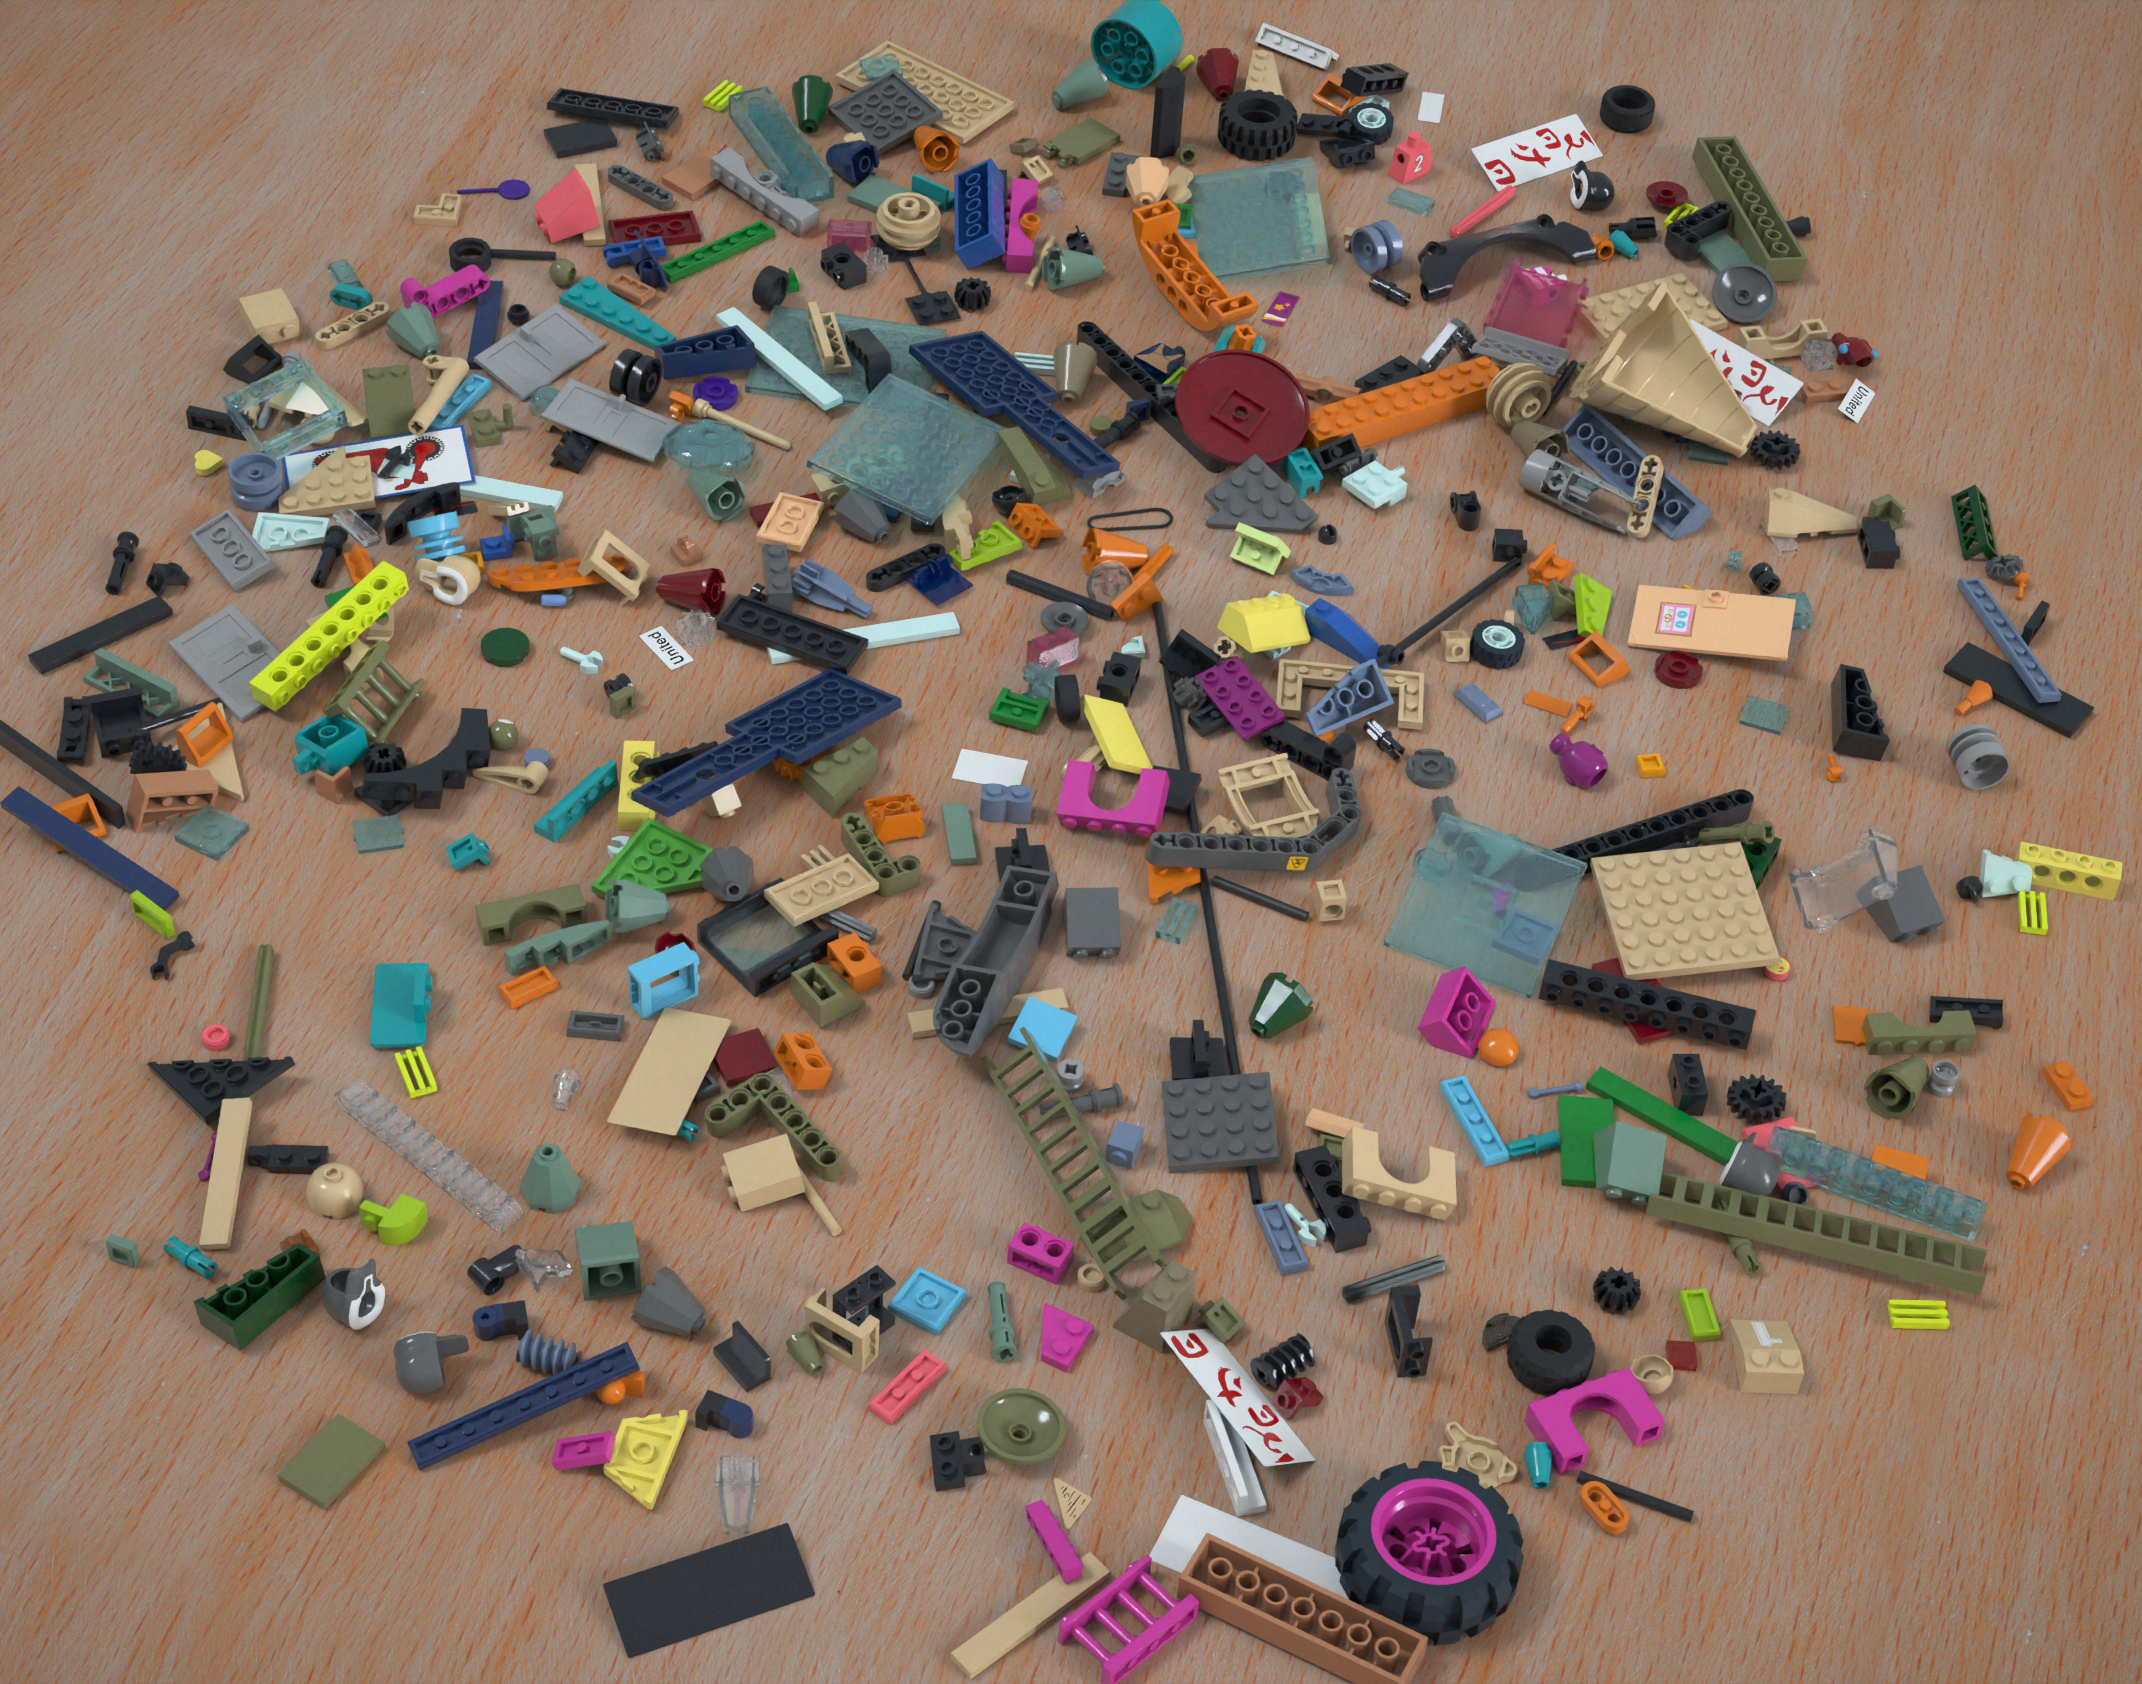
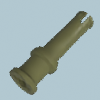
M1764 821L1761 824L1745 822L1737 827L1702 828L1701 832H1699V840H1701L1702 844L1742 842L1746 845H1751L1754 842L1770 844L1775 836L1774 826L1770 821Z

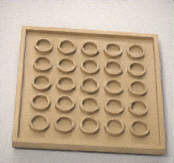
M1741 842L1591 858V870L1624 978L1644 980L1779 965L1780 957Z

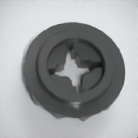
M2011 554L1992 557L1991 560L1986 562L1985 571L1989 576L1995 578H2008L2023 569V560L2019 556H2011Z

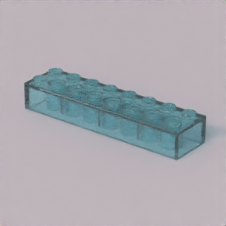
M767 86L729 95V117L766 168L779 176L783 191L789 193L791 198L804 199L809 203L824 201L834 197V175Z

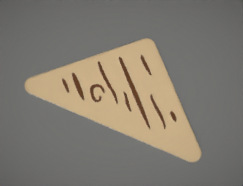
M1055 1478L1053 1481L1065 1528L1070 1529L1092 1501V1498L1062 1480Z

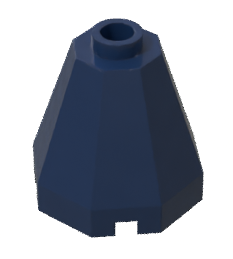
M863 140L835 144L826 153L827 165L855 185H859L870 174L875 176L876 173H873L874 167L878 168L880 163L877 147Z

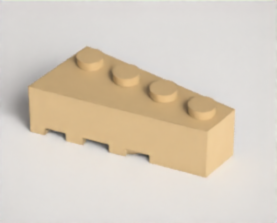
M1253 50L1245 91H1271L1275 95L1283 96L1273 52Z

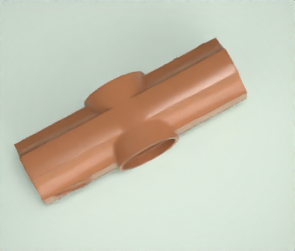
M1298 373L1295 375L1306 396L1314 397L1322 405L1360 395L1362 391L1361 388L1341 384L1332 376H1324L1320 379Z

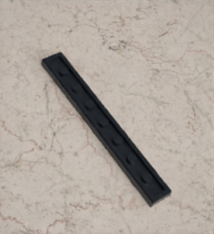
M0 720V745L72 797L76 798L89 793L100 817L117 829L125 825L122 805Z

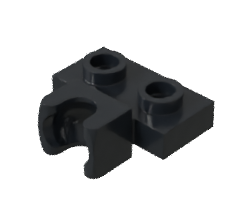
M959 1431L930 1435L936 1492L966 1487L965 1475L966 1477L983 1475L987 1472L983 1457L985 1454L984 1445L979 1437L961 1439Z

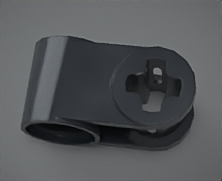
M1470 491L1466 494L1451 492L1450 508L1452 513H1454L1458 526L1465 531L1476 530L1479 527L1481 505L1477 499L1476 492Z

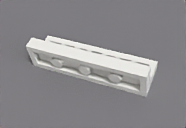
M1266 23L1262 24L1255 42L1324 70H1327L1331 59L1337 61L1339 57L1331 49Z
M1211 1399L1206 1400L1203 1422L1236 1516L1241 1517L1266 1512L1267 1504L1244 1440L1222 1412L1218 1410L1215 1403Z

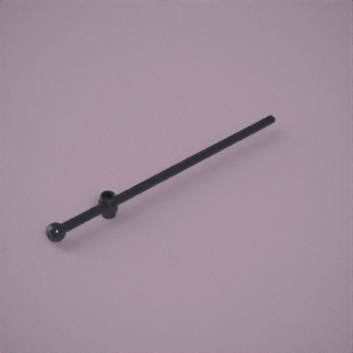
M1515 557L1395 646L1391 644L1380 645L1377 650L1378 658L1376 659L1379 669L1385 664L1400 665L1405 658L1404 650L1520 566L1521 558Z

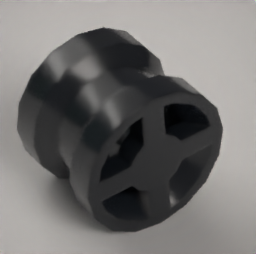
M624 673L617 675L614 680L609 679L604 682V690L608 698L609 695L628 685L633 689L634 687L629 677Z

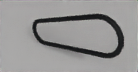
M1155 507L1095 515L1088 519L1087 525L1089 528H1096L1091 525V521L1098 518L1151 511L1165 512L1170 520L1162 525L1098 528L1104 531L1156 529L1169 526L1173 521V516L1168 510Z

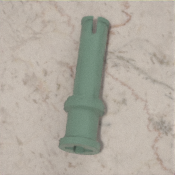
M994 1281L987 1287L992 1327L989 1330V1337L993 1341L991 1355L997 1362H1009L1017 1356V1348L1013 1344L1015 1330L1009 1322L1006 1285L1001 1281Z

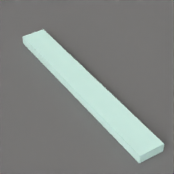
M735 307L716 315V321L724 328L738 325L754 342L755 354L824 411L843 403V396Z
M386 458L384 459L377 472V475H379L380 471L385 467V465L390 460H387ZM410 463L409 466L399 464L389 476L411 480L416 464ZM474 475L475 482L460 484V495L500 503L528 501L529 508L532 509L552 505L555 513L563 499V492L476 475Z
M954 612L844 629V631L869 639L866 649L956 635L960 634V627ZM766 647L771 664L802 660Z

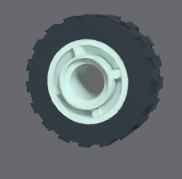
M1362 103L1361 105H1356L1351 110L1350 115L1354 116L1356 121L1353 127H1350V135L1357 134L1374 142V146L1381 145L1390 139L1394 117L1388 108L1380 104Z
M1495 619L1485 620L1482 623H1478L1473 630L1470 641V653H1472L1474 659H1477L1480 664H1484L1486 667L1507 669L1508 667L1515 666L1520 661L1525 638H1523V633L1519 631V628L1509 622Z

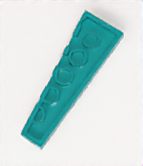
M586 276L559 296V304L654 350V346L676 341V336L589 276Z

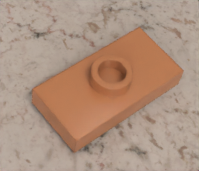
M622 272L607 282V289L641 306L655 296L654 288Z

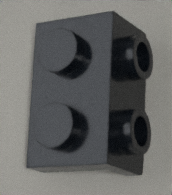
M567 430L559 441L562 445L558 444L551 453V456L554 458L550 466L554 467L560 461L579 474L599 441L574 430L571 433Z

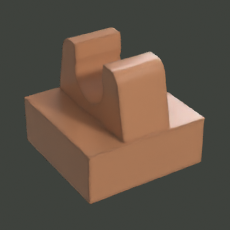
M687 534L678 537L677 544L670 546L671 555L682 567L703 559V551L692 539H688Z

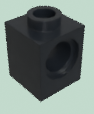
M1495 528L1492 541L1493 561L1510 562L1515 557L1522 559V553L1526 554L1527 540L1523 539V530Z

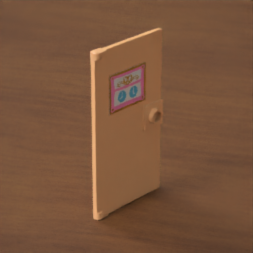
M1639 585L1627 643L1629 647L1679 650L1683 652L1787 662L1796 599L1729 593V591L1708 589L1703 591Z

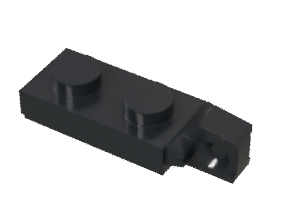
M277 1144L265 1145V1147L252 1146L248 1149L247 1157L249 1166H262L261 1168L269 1170V1173L312 1174L321 1165L327 1164L329 1148L328 1146Z

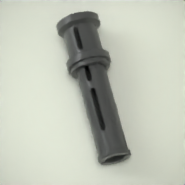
M1114 1083L1112 1087L1101 1090L1093 1088L1088 1091V1094L1070 1098L1078 1113L1090 1110L1098 1113L1103 1108L1115 1105L1123 1107L1124 1105L1122 1091L1118 1083ZM1061 1101L1039 1105L1040 1115H1044ZM1065 1110L1056 1118L1069 1116V1114Z

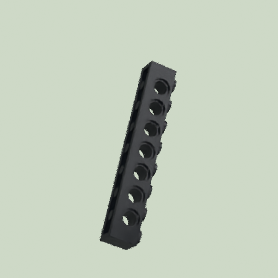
M1551 959L1547 961L1538 998L1747 1050L1756 1014L1754 1009Z

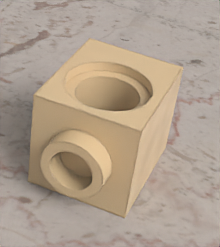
M1342 879L1316 882L1313 904L1318 921L1343 920L1347 896Z

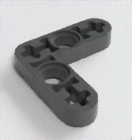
M1454 318L1420 357L1417 368L1425 374L1434 372L1454 347L1460 355L1469 360L1477 354L1471 351L1477 339L1467 324L1458 318Z

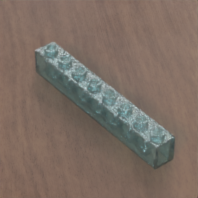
M1774 1125L1765 1151L1777 1161L1779 1171L1973 1242L1982 1224L1987 1206L1986 1202Z

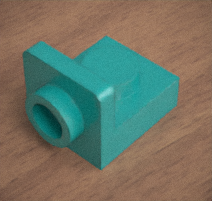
M473 832L446 847L451 865L456 871L477 859H480L485 865L490 864L488 856L490 848L484 839L479 840Z

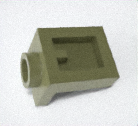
M1223 1297L1215 1303L1209 1300L1198 1310L1201 1315L1194 1321L1197 1326L1205 1322L1222 1343L1226 1342L1245 1324L1244 1320Z

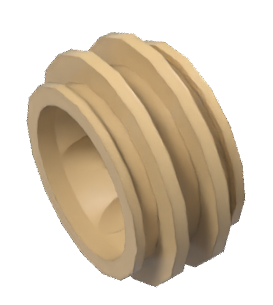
M906 192L892 195L878 207L876 214V229L879 236L889 246L908 251L919 250L927 247L939 236L941 228L940 211L933 201L921 194Z
M1515 363L1507 366L1492 379L1487 388L1486 407L1488 413L1503 427L1513 428L1515 423L1520 420L1536 421L1546 411L1551 400L1552 385L1549 377L1533 363Z

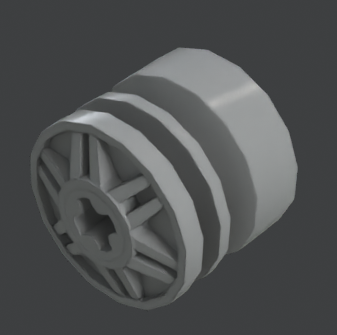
M1985 724L1969 725L1957 731L1948 741L1946 747L1953 766L1956 768L1961 783L1965 787L1974 790L1986 789L1999 783L2008 774L2011 766L2010 760L2001 746L1996 731L1991 726Z

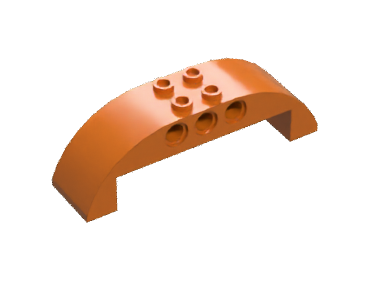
M1170 199L1132 210L1135 237L1143 262L1155 284L1189 324L1201 331H1210L1250 318L1257 312L1259 304L1247 291L1231 296L1178 233L1180 210Z

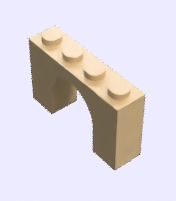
M1352 1126L1342 1141V1194L1444 1221L1447 1220L1457 1205L1455 1153L1429 1146L1418 1162L1419 1183L1411 1184L1395 1179L1383 1168L1379 1160L1377 1132Z

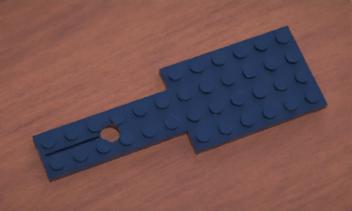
M978 331L909 345L908 353L982 416L990 417L995 414L1004 413L1012 422L1035 439L1079 478L1089 479L1090 477L1119 471L1120 462L1048 404L1056 402L1059 393L985 332Z
M829 668L726 723V733L734 737L632 791V800L663 816H674L677 812L694 805L697 801L712 795L719 789L732 784V782L750 774L761 766L767 765L778 757L795 765L803 763L805 760L821 753L832 745L838 744L843 739L856 734L861 729L902 707L901 698ZM700 775L701 777L708 778L715 775L713 778L710 779H700L697 777Z

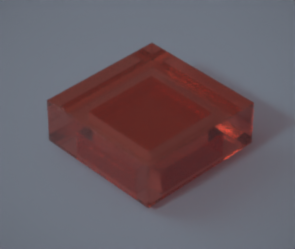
M1666 1340V1360L1673 1366V1370L1696 1371L1698 1364L1695 1342Z

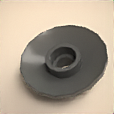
M1070 602L1050 604L1042 610L1040 616L1042 626L1047 631L1061 636L1080 633L1086 628L1088 623L1087 612L1082 607Z

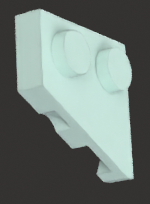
M1982 850L1980 881L1983 889L1979 893L1982 898L2014 894L2023 890L2030 892L2032 868L2028 864L2020 861L2014 862L2006 856L2002 855L2000 857L1992 854L1989 850Z

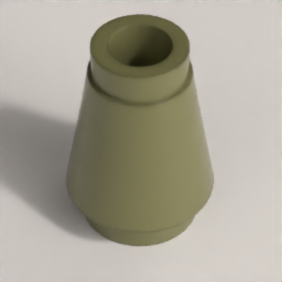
M799 1331L786 1341L787 1352L809 1375H815L824 1368L811 1335H807L805 1331Z

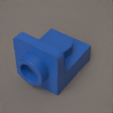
M507 525L502 526L503 536L479 539L484 561L512 557V547H516L513 533H509Z

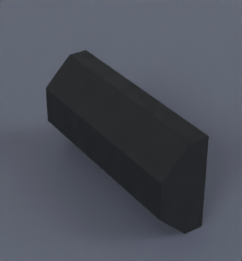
M1170 66L1155 89L1150 157L1160 159L1174 156L1180 147L1186 77L1179 67Z

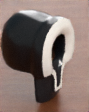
M1579 161L1574 166L1571 174L1573 188L1570 191V199L1576 209H1588L1591 211H1601L1608 208L1615 196L1612 181L1604 173L1589 171L1584 161ZM1581 184H1583V191L1580 190Z

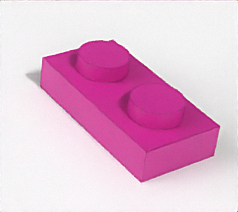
M611 1431L558 1439L551 1463L556 1471L609 1463L616 1438Z

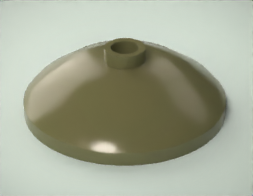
M1011 1388L995 1393L983 1403L978 1413L977 1432L982 1444L994 1456L1009 1463L1028 1465L1042 1462L1059 1450L1065 1436V1419L1059 1407L1050 1398L1034 1390Z

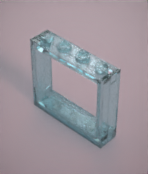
M305 357L223 397L228 415L254 451L272 455L277 460L348 425L344 408ZM307 380L329 410L261 443L242 418L240 412Z

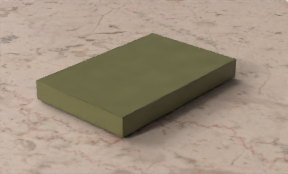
M337 1414L277 1474L278 1480L325 1510L385 1448L384 1442L340 1414Z

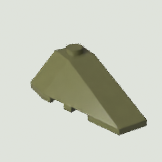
M1019 426L997 432L1020 487H1023L1026 491L1029 504L1042 506L1073 498L1065 476Z

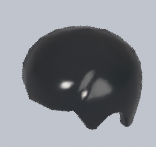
M1007 485L999 488L997 491H993L991 499L994 508L998 512L1011 515L1016 503H1026L1027 496L1023 487Z

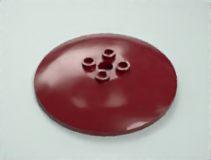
M1238 349L1221 350L1199 358L1184 372L1175 394L1176 415L1187 437L1207 455L1231 465L1240 466L1254 454L1266 465L1286 458L1287 455L1300 445L1309 425V403L1298 380L1277 361L1252 351ZM1235 411H1242L1246 416L1239 417L1235 414Z

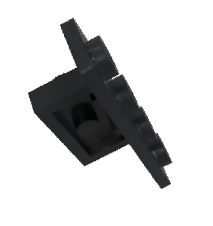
M716 741L710 743L703 742L696 747L689 749L685 747L671 754L667 752L657 758H646L639 763V768L634 774V778L636 780L651 776L658 778L719 744ZM700 775L697 776V777L700 778V779H709V777H708V778H704V777H701Z

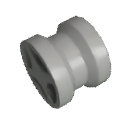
M1075 1059L1063 1060L1057 1067V1075L1067 1093L1078 1092L1083 1086L1084 1066Z

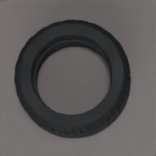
M1618 85L1612 87L1602 97L1600 118L1607 127L1617 132L1637 133L1643 131L1652 123L1655 109L1654 98L1646 90L1637 86Z

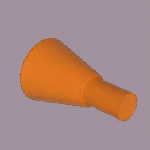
M1976 680L1963 701L1954 708V712L1961 716L1969 708L1992 699L1991 686L1987 682Z

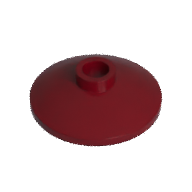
M1659 181L1647 187L1646 196L1656 205L1676 207L1687 201L1688 192L1677 183Z

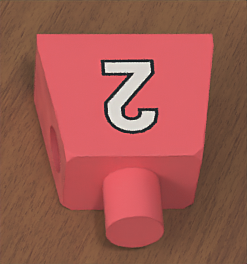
M1416 131L1410 132L1408 140L1395 147L1388 175L1402 185L1431 171V146L1422 140L1421 134Z

